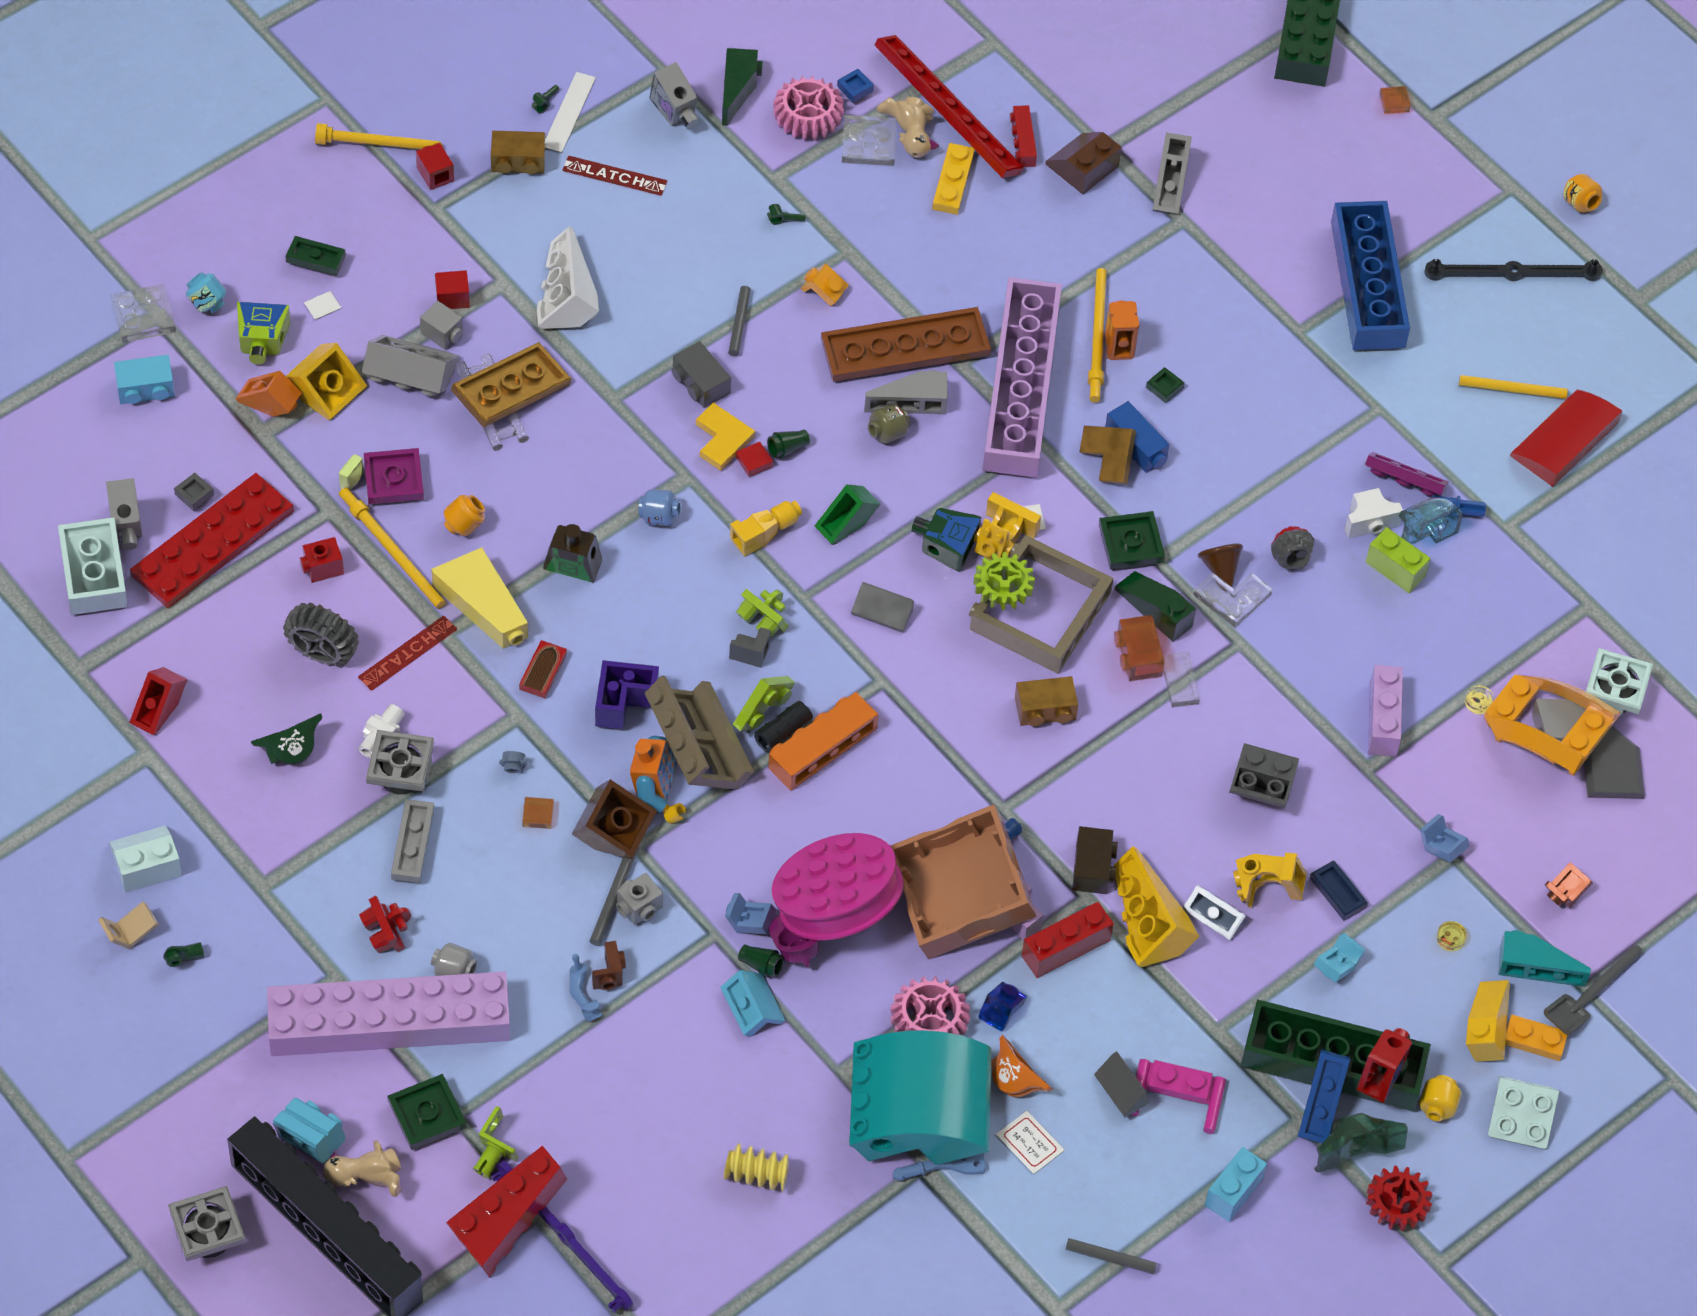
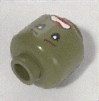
M894 404L873 411L868 423L870 435L883 444L905 437L910 427V419L907 412Z

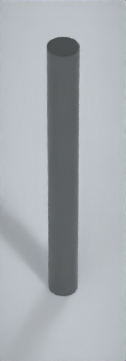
M639 847L631 859L622 858L589 940L594 946L601 945L616 907L617 890L626 882Z

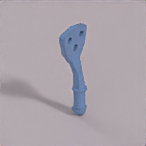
M984 1153L966 1157L965 1161L959 1159L939 1165L934 1164L931 1160L918 1161V1163L896 1168L892 1173V1177L897 1181H904V1179L925 1175V1173L937 1169H950L962 1174H982L986 1170ZM975 1163L980 1164L978 1167L974 1166Z

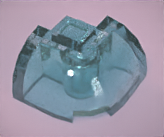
M1434 497L1423 500L1400 512L1399 517L1405 523L1401 537L1410 544H1414L1430 536L1437 544L1459 532L1463 512L1447 499Z

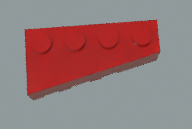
M542 1145L446 1223L490 1278L495 1272L497 1264L504 1256L506 1257L514 1248L512 1245L523 1232L529 1229L533 1224L531 1221L540 1210H544L566 1182L567 1177L558 1163Z

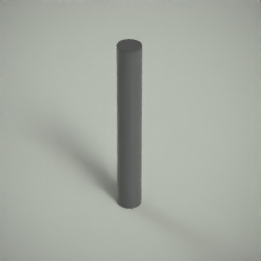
M748 286L740 287L728 351L731 356H738L751 291V288Z
M1068 1238L1065 1249L1150 1274H1154L1157 1264L1153 1261Z

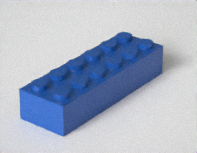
M1337 202L1334 204L1331 227L1352 349L1406 348L1410 324L1388 202Z

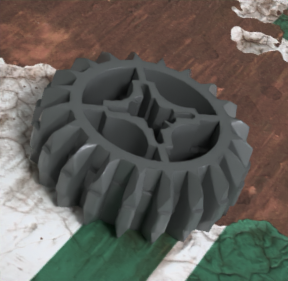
M309 602L308 604L301 603L299 606H295L288 614L283 626L284 635L288 638V643L294 645L295 650L303 653V656H307L321 664L325 663L329 667L333 664L338 667L347 664L352 659L359 644L358 634L354 632L355 628L348 625V620L342 619L339 616L340 614L332 612L330 608L325 609L320 604L315 606Z

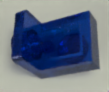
M1002 981L987 994L978 1017L997 1030L1003 1031L1010 1017L1024 1005L1027 996L1021 993L1015 986Z

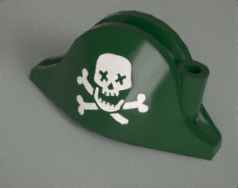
M317 714L286 730L253 740L251 743L255 747L265 748L271 764L279 761L286 764L301 763L313 751L314 732L318 723L323 718L322 714Z

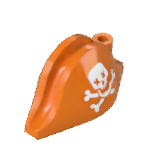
M1001 1035L999 1038V1054L991 1060V1067L993 1068L992 1078L995 1085L1011 1097H1023L1034 1091L1050 1092L1053 1090L1049 1084L1032 1070L1004 1035Z

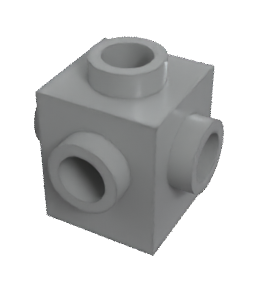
M644 873L635 880L626 881L617 890V910L623 918L626 919L628 917L634 925L642 920L647 921L658 910L663 908V892L648 874Z

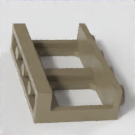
M661 676L645 692L688 785L737 790L754 773L710 682L701 681L693 691L672 689L666 676ZM703 753L705 754V756H706V758H707V760H708V762H709V764H710V766H711V768H712V770H713V772H714V775H713V774H704L710 767H709V765H708V763H707V761H706V759H705Z

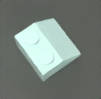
M166 826L109 842L125 893L182 876L179 857L172 836Z

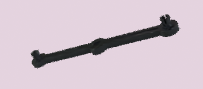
M1433 259L1426 264L1424 270L1425 276L1431 280H1439L1443 276L1505 277L1509 281H1518L1522 277H1585L1587 280L1596 281L1600 279L1603 272L1602 266L1596 259L1595 261L1592 259L1584 265H1522L1517 261H1509L1505 265L1442 264L1441 260L1437 259L1435 261L1436 259ZM1510 269H1515L1517 272H1512Z

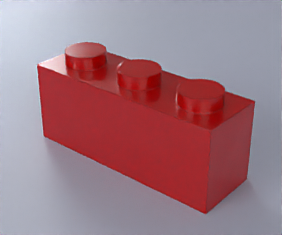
M1096 902L1025 938L1021 957L1035 977L1039 978L1111 941L1114 923L1101 904Z

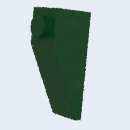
M727 48L722 107V125L724 126L729 124L755 89L757 76H762L763 61L758 60V50Z
M1136 571L1115 586L1114 589L1172 642L1193 627L1196 608L1176 590Z

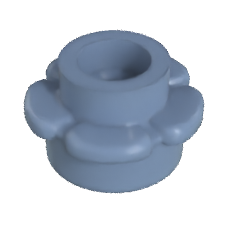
M518 751L503 752L502 759L499 760V764L508 773H520L521 769L525 768L528 763L525 761L526 755Z

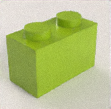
M1386 527L1370 543L1365 563L1410 593L1426 577L1431 558Z

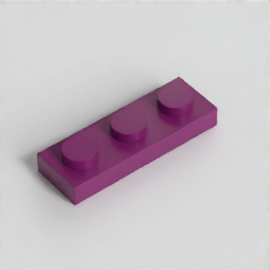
M1375 452L1370 453L1365 462L1366 466L1371 467L1370 472L1383 477L1386 474L1394 476L1397 483L1408 487L1414 484L1422 488L1421 492L1430 496L1442 495L1449 481Z

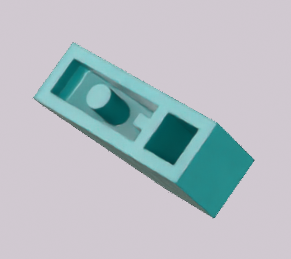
M1519 930L1504 932L1500 944L1498 975L1586 987L1591 973L1590 967L1533 934H1526Z

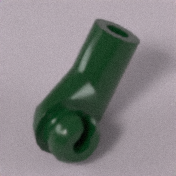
M201 942L186 946H170L165 950L163 958L169 967H177L183 961L204 957Z

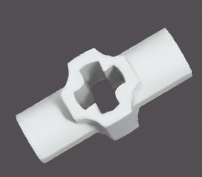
M390 704L382 716L377 714L371 715L363 730V737L365 739L358 748L363 756L371 759L377 730L400 733V726L398 724L405 716L400 707Z

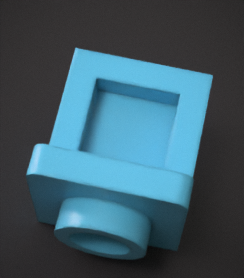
M1343 933L1338 937L1332 948L1318 956L1314 966L1336 983L1355 970L1365 949L1347 934Z

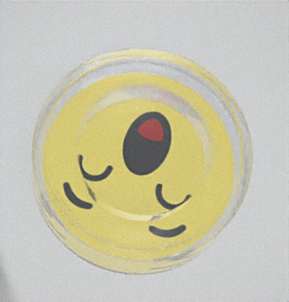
M1481 685L1471 687L1465 697L1467 709L1475 714H1485L1494 701L1493 692Z

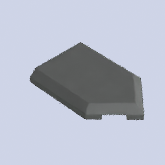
M1612 726L1584 762L1587 797L1644 799L1640 748Z

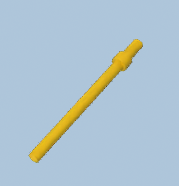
M1104 268L1096 270L1092 358L1091 370L1088 371V384L1090 385L1089 400L1093 403L1100 401L1101 386L1104 384L1102 354L1107 271Z
M347 487L341 489L339 496L350 507V513L357 520H361L431 603L437 609L442 608L445 605V600L370 515L366 504L362 500H358Z

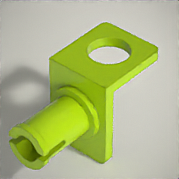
M498 1106L494 1108L478 1134L481 1143L486 1146V1149L472 1168L479 1175L483 1173V1177L487 1179L490 1178L501 1157L506 1156L515 1162L518 1159L515 1149L492 1137V1134L503 1118L502 1110Z

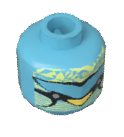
M201 272L186 284L188 287L186 296L199 312L210 310L214 313L225 304L223 298L226 295V289L214 274Z

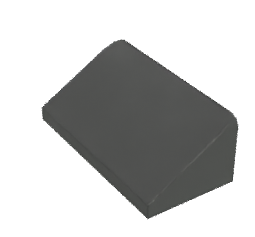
M862 582L851 614L903 633L913 613L914 600Z
M1117 1051L1094 1073L1096 1079L1124 1118L1150 1103L1145 1089Z

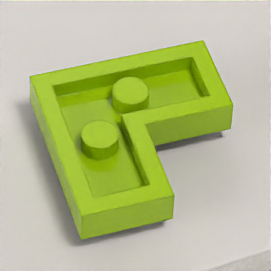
M789 676L760 679L732 725L739 731L758 728L764 720L763 714L768 707L783 705L789 700L792 695L791 689L796 682Z

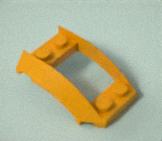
M1514 675L1486 710L1484 719L1488 727H1491L1496 741L1501 742L1502 740L1523 747L1553 764L1561 765L1569 770L1570 775L1574 776L1618 719L1621 712L1588 692L1565 682L1541 676ZM1540 690L1564 697L1586 709L1561 742L1534 727L1517 722L1518 718Z

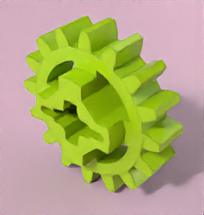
M1003 552L1000 558L995 553H992L991 561L984 557L982 559V566L977 565L973 581V584L976 585L975 593L982 594L981 601L990 600V607L992 608L996 604H1001L1002 610H1005L1007 604H1010L1015 609L1017 601L1025 604L1027 596H1032L1035 584V577H1032L1033 568H1026L1027 560L1018 562L1017 554L1013 555L1012 558H1008L1007 552Z

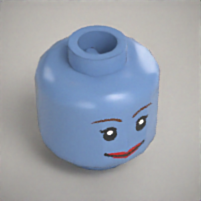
M651 489L644 496L640 497L639 516L648 525L670 526L675 518L681 514V502L676 500V496L672 491Z

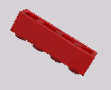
M1029 105L1013 106V111L1009 117L1010 123L1013 122L1011 127L1012 135H1015L1013 145L1014 148H1017L1015 158L1023 167H1036L1037 152Z

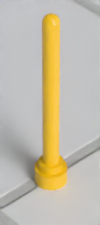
M317 123L315 132V144L320 145L332 143L333 140L421 150L425 146H431L440 142L333 130V127H328V124Z

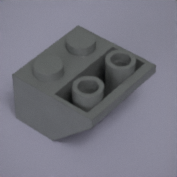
M1244 743L1229 793L1285 808L1295 779L1299 758Z

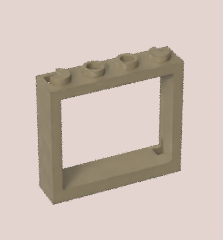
M1025 535L1020 543L1016 542L1009 553L1010 558L1017 554V561L1021 562L1026 556L1093 591L1055 648L988 615L987 613L991 609L990 600L973 604L969 612L971 617L970 630L1059 674L1111 595L1114 578Z

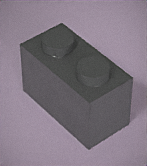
M700 341L673 355L672 374L677 382L684 384L690 397L694 401L697 400L703 408L731 393L730 375Z

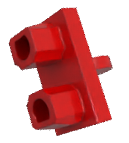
M376 895L368 899L371 906L360 913L359 916L367 930H371L378 925L382 929L369 938L374 949L378 953L389 950L392 947L397 952L405 949V945L396 927L399 928L400 932L408 929L406 922L411 919L409 909L406 907L399 908L397 903H393L389 906L391 910L389 912L387 905L381 904Z

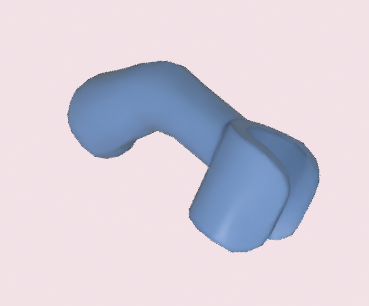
M574 954L572 956L574 965L570 968L569 991L580 1006L585 1020L590 1022L602 1016L598 1009L600 1004L597 1000L590 1002L584 995L582 987L587 973V966L580 963L578 954Z

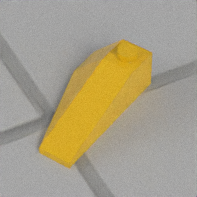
M1132 846L1114 864V867H1116L1115 877L1118 895L1123 898L1125 910L1121 912L1122 919L1127 923L1129 934L1125 936L1126 943L1137 965L1144 967L1181 956L1200 936L1189 916L1139 850Z

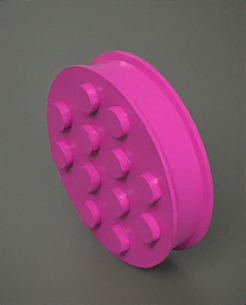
M846 833L818 840L792 855L775 875L772 884V897L779 908L782 923L791 933L809 940H834L859 933L884 918L900 899L904 880L899 867L896 865L893 849L887 842L870 834Z

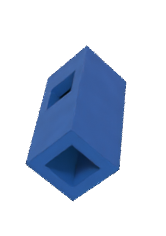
M1129 401L1107 413L1105 427L1128 428L1136 431L1132 459L1145 473L1153 468H1160L1165 464L1168 459L1170 444Z

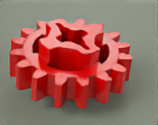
M1394 1166L1392 1173L1383 1168L1381 1175H1374L1372 1184L1368 1185L1366 1193L1369 1195L1366 1199V1205H1373L1369 1213L1370 1215H1379L1377 1222L1379 1224L1384 1221L1389 1222L1388 1228L1390 1230L1393 1229L1395 1224L1399 1225L1401 1231L1405 1230L1408 1223L1413 1229L1416 1228L1418 1220L1425 1221L1426 1212H1430L1432 1203L1429 1201H1431L1433 1194L1430 1191H1426L1429 1184L1428 1181L1420 1182L1421 1174L1419 1172L1413 1176L1410 1175L1409 1167H1406L1404 1172H1399L1398 1166ZM1399 1192H1402V1200H1400L1399 1205H1397L1396 1197H1398Z

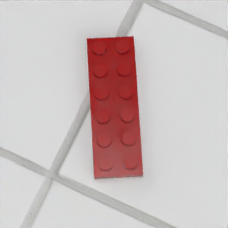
M254 473L130 568V574L169 609L293 513L294 506L259 474Z

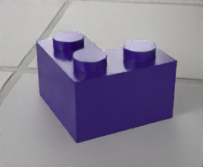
M602 660L595 705V726L624 729L627 705L651 708L645 692L659 679V666Z

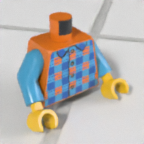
M651 736L648 739H640L636 743L630 776L636 796L656 809L657 812L663 811L664 818L668 823H676L683 820L680 814L685 813L686 808L681 803L669 806L667 801L678 762L666 737Z

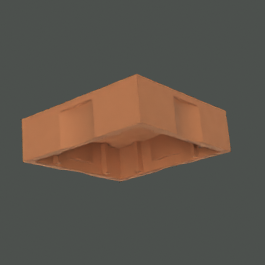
M994 804L960 817L940 829L923 832L890 845L896 857V865L903 876V891L907 900V911L919 947L928 960L1037 917L1004 820Z

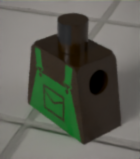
M576 524L558 525L550 543L543 569L594 583L602 563V555L596 535L582 531Z

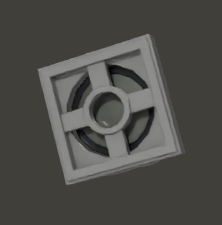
M377 730L366 776V784L384 786L389 792L395 794H408L413 791L424 792L425 784H429V774H431L434 738ZM395 744H399V745H396V746H394V747L388 748L385 752H383L387 747H390V746L395 745ZM408 745L415 747L420 752V754L414 748L409 747Z
M227 1186L168 1204L176 1237L186 1262L200 1257H217L228 1248L246 1243ZM206 1204L218 1205V1206H220L221 1208H223V1209L226 1210V1211H223V1210L220 1209L219 1207H215V1206H211V1205H207V1206H206ZM196 1207V1209L193 1210V1211L187 1216L186 1221H185V1224H183L186 1215L190 1212L191 1209H193V1208Z

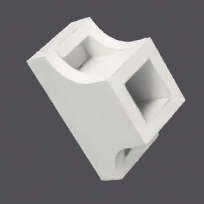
M1379 488L1353 494L1350 506L1351 514L1347 517L1345 533L1348 539L1367 534H1379L1386 527L1389 529L1400 527L1403 515L1400 502L1393 503L1386 500Z

